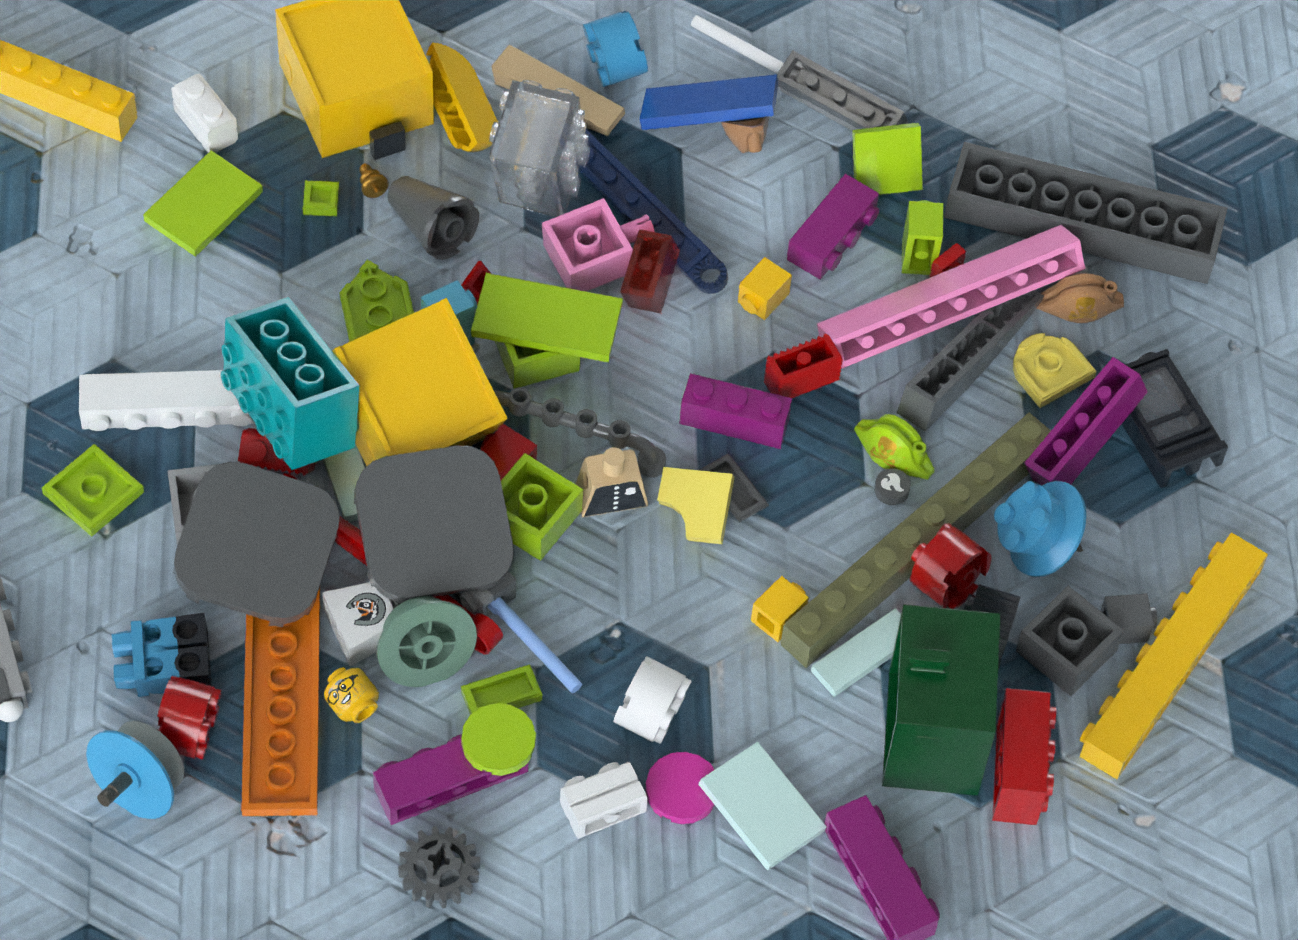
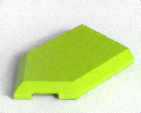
M368 259L359 268V273L354 279L347 283L339 292L349 342L414 313L407 281L398 276L393 277L380 270L377 264Z

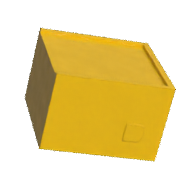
M305 0L275 9L279 64L322 158L370 144V131L401 121L405 133L434 124L433 70L399 0Z
M447 298L332 350L360 385L357 414L359 429L356 432L355 444L366 466L372 461L386 456L452 446H472L483 441L487 435L494 433L508 419Z

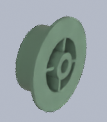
M420 596L406 600L395 607L385 620L383 632L377 646L378 663L389 679L403 686L423 687L446 680L457 673L471 657L477 639L475 624L466 610L451 602L442 601L431 596Z

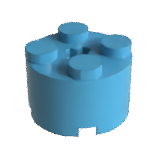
M628 11L618 12L583 24V30L589 43L586 44L591 62H597L599 66L597 74L602 87L613 85L648 72L644 49L641 50L638 41L640 36Z

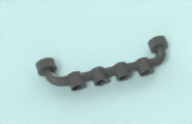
M518 387L510 393L494 390L500 404L508 407L515 416L522 417L530 414L542 418L543 423L548 427L563 425L575 429L577 435L582 438L597 436L609 440V444L615 448L623 449L627 446L640 451L637 462L642 475L654 478L660 476L663 472V467L666 465L665 453L646 438L630 433V425L624 420H616L609 426L597 422L596 413L590 409H583L575 415L564 411L563 403L556 398H550L543 404L532 401L530 392L525 388Z

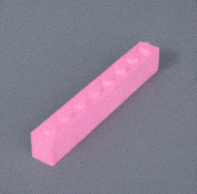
M1056 226L817 323L819 336L823 337L824 334L830 336L842 356L841 367L845 368L1085 270L1080 239L1064 226Z

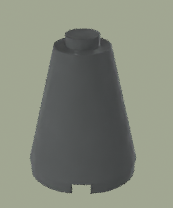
M409 176L400 177L393 181L389 187L387 197L389 204L426 252L434 258L445 260L455 256L460 252L457 247L463 241L469 243L473 238L479 223V211L474 207V202L469 198Z

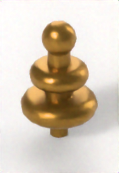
M362 164L359 171L362 174L360 183L362 184L361 191L363 195L368 198H377L383 195L388 188L387 178L380 174L378 170L372 169L369 164Z

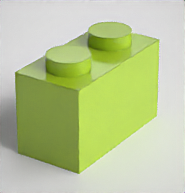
M927 200L909 201L902 237L901 273L930 275L932 263L939 257L943 239V203H934Z

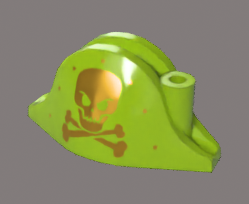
M885 414L879 419H862L855 426L854 431L870 458L882 468L898 469L908 476L926 480L935 472L926 452V444L922 441L917 430L902 418Z

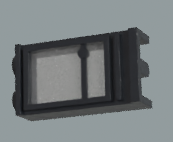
M1168 349L1157 353L1148 352L1138 360L1125 364L1141 375L1148 393L1124 420L1122 425L1160 488L1168 485L1171 473L1184 467L1188 476L1195 474L1199 471L1202 460L1210 457L1215 467L1222 465L1228 449L1226 442L1220 439L1172 362Z

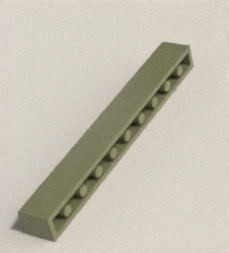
M1030 412L1026 414L790 618L783 626L781 646L805 668L809 667L910 578L915 564L911 560V556L920 544H928L945 523H950L963 532L1029 474L1024 464L1025 461L1051 430Z

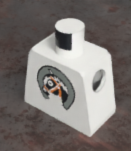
M370 582L323 592L324 612L349 666L355 665L376 653L385 620L391 611L401 603H395L394 600L383 596L374 586H371Z

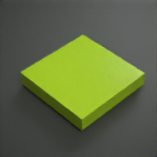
M919 123L852 130L854 179L878 192L879 195L923 190L921 126Z
M95 444L41 487L43 495L91 537L144 493L143 485Z

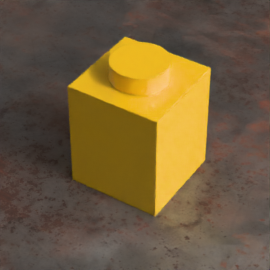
M764 257L740 282L738 303L748 313L756 314L763 320H766L789 295L792 275Z
M781 576L753 603L751 621L775 641L779 642L782 638L784 624L808 604L809 597L800 585L794 582L790 583Z

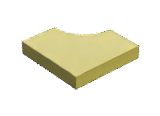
M663 467L657 500L659 504L673 508L683 517L688 541L723 544L734 476L730 473Z

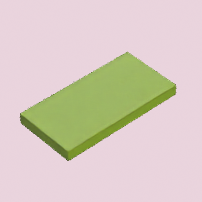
M486 273L471 328V337L609 363L623 298Z

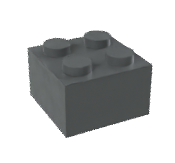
M1068 585L1021 631L1016 652L1068 695L1072 696L1117 652L1124 630Z

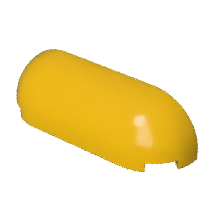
M432 42L426 56H431L429 64L433 70V104L451 144L456 149H462L466 152H478L489 148L499 139L500 126L474 68L463 55L453 48Z

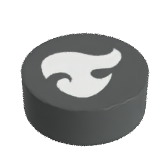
M883 470L878 474L875 481V495L885 504H901L909 496L910 479L901 470Z

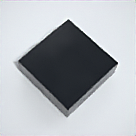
M401 121L369 132L370 153L374 160L406 150L405 129Z

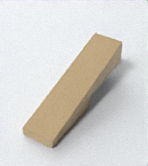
M510 44L491 66L496 85L550 105L551 108H564L584 127L606 136L610 134L625 115V109L622 106Z

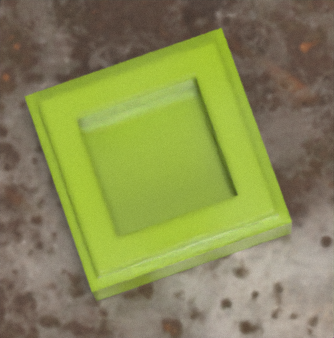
M305 180L303 215L337 216L339 182Z

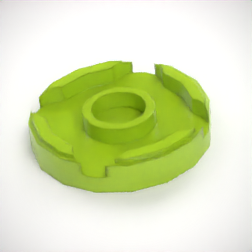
M502 703L482 706L470 714L463 725L461 737L465 758L471 765L480 771L483 769L487 772H492V775L499 776L517 772L527 765L532 757L536 743V732L532 720L524 711L511 704Z

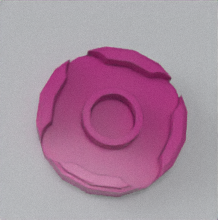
M688 752L670 753L658 759L649 770L645 785L647 802L654 813L661 818L664 816L677 824L695 823L707 817L715 806L698 785L701 778L715 769L711 763L699 755Z

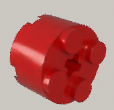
M945 523L928 544L922 543L914 550L911 560L915 564L910 576V582L943 608L948 606L950 609H956L966 602L968 594L973 595L978 589V585L974 582L979 574L987 575L991 565V554L950 523Z
M172 675L171 680L166 685L157 717H159L158 726L160 728L157 730L168 738L179 755L193 759H204L209 744L208 735L210 727L215 726L220 708L218 703L222 690L216 689L214 686Z

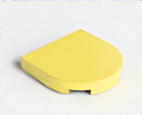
M1045 333L1034 334L1024 339L1019 344L1013 359L1015 378L1039 408L1094 379L1097 372L1070 340L1064 337L1060 339L1054 336H1045Z

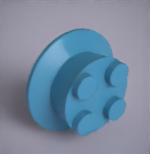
M1031 481L1026 482L1022 487L1014 491L1005 503L1000 504L995 510L994 519L998 523L997 532L1000 543L1010 552L1011 559L1017 569L1028 576L1043 577L1050 575L1064 566L1075 551H1083L1080 542L1086 525V506L1081 493L1074 486L1066 482L1053 481L1042 486Z

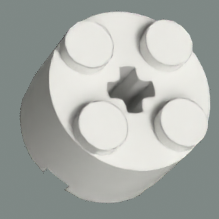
M646 656L625 694L624 705L619 706L613 722L651 742L655 741L661 744L674 714H677L686 696L691 680L687 679L685 675Z

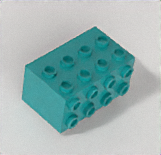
M286 297L225 318V340L221 348L224 358L223 371L220 374L222 384L227 391H231L237 398L241 410L244 413H248L254 420L260 435L267 437L273 446L276 456L279 459L283 458L289 468L294 470L355 448L356 432L359 429L357 414L360 385L293 301Z

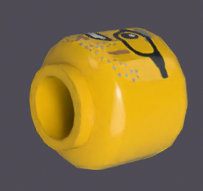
M343 667L337 669L328 677L327 682L329 684L324 691V698L338 718L345 722L353 721L354 723H360L376 711L379 691L360 668L346 670Z

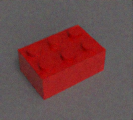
M1010 688L1005 690L996 726L992 821L1037 825L1040 813L1047 812L1049 796H1052L1054 786V774L1049 773L1050 762L1053 763L1055 740H1050L1051 729L1055 728L1056 707H1050V692Z

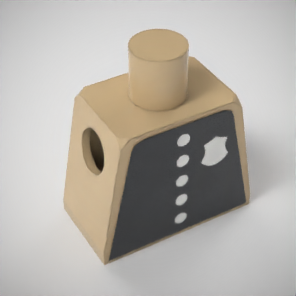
M612 447L607 449L604 454L592 455L584 459L575 483L583 489L582 517L648 506L635 450L622 451L619 448Z

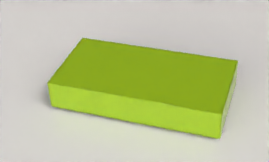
M530 664L461 686V694L469 714H472L482 706L494 703L511 704L516 708H521L542 701L543 696Z

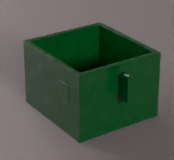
M903 604L888 675L882 786L978 796L996 732L1000 636L999 613Z

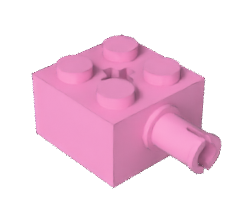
M604 198L542 223L543 246L566 288L580 291H589L633 273V249L630 243L655 235L653 224L647 214L620 226Z

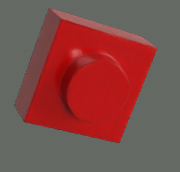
M958 243L950 247L933 261L930 278L963 265L966 250Z

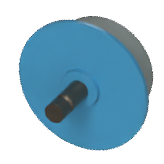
M129 721L124 723L118 731L105 730L97 733L87 745L86 756L89 769L95 781L102 789V792L97 796L101 805L108 807L112 802H115L133 815L146 819L160 818L171 809L174 802L173 789L180 785L184 778V766L176 748L160 731L143 722Z

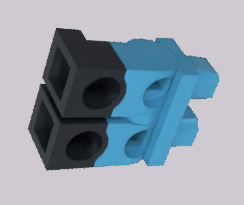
M205 613L154 619L142 623V620L131 621L130 631L112 634L114 658L133 656V663L114 665L116 689L136 688L138 697L149 696V693L162 694L172 675L212 686L209 637Z

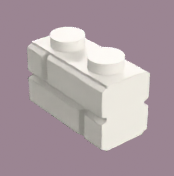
M195 74L171 88L175 112L197 140L202 142V146L208 153L211 150L217 153L238 140L235 116L201 74Z
M617 762L609 763L603 766L598 774L586 779L584 776H576L568 780L560 791L561 806L578 839L645 813L647 810V795L629 762L619 765Z

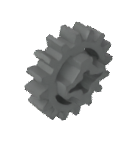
M433 826L432 835L429 836L422 830L418 831V842L416 843L408 839L406 841V850L408 852L404 851L399 854V863L402 865L398 866V875L400 878H404L402 880L403 890L413 889V901L419 900L422 896L425 897L426 907L429 908L434 900L439 901L442 909L446 908L447 900L451 898L457 905L460 904V893L463 892L471 895L473 893V885L471 883L479 882V871L477 869H480V857L475 856V844L465 846L466 834L462 833L455 838L453 837V829L451 827H448L445 834H439L437 826ZM452 851L457 853L461 858L455 857ZM442 859H444V865L440 867V870H438L436 876H434V870H436L438 866L441 865ZM417 876L423 877L426 881V884L423 883Z

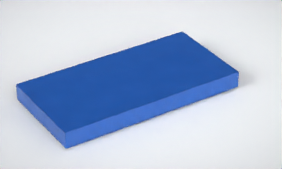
M777 74L646 88L639 119L641 130L772 117L775 112L779 85Z

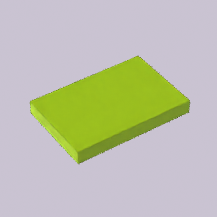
M211 150L143 214L144 221L196 257L263 192V187L256 180Z

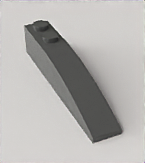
M1033 290L979 313L906 384L897 414L923 431H926L999 355L1039 306L1044 295Z

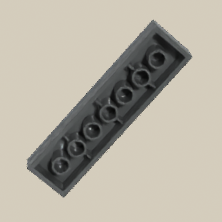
M964 142L949 191L944 218L1026 239L1062 225L1080 239L1082 253L1208 284L1228 208Z

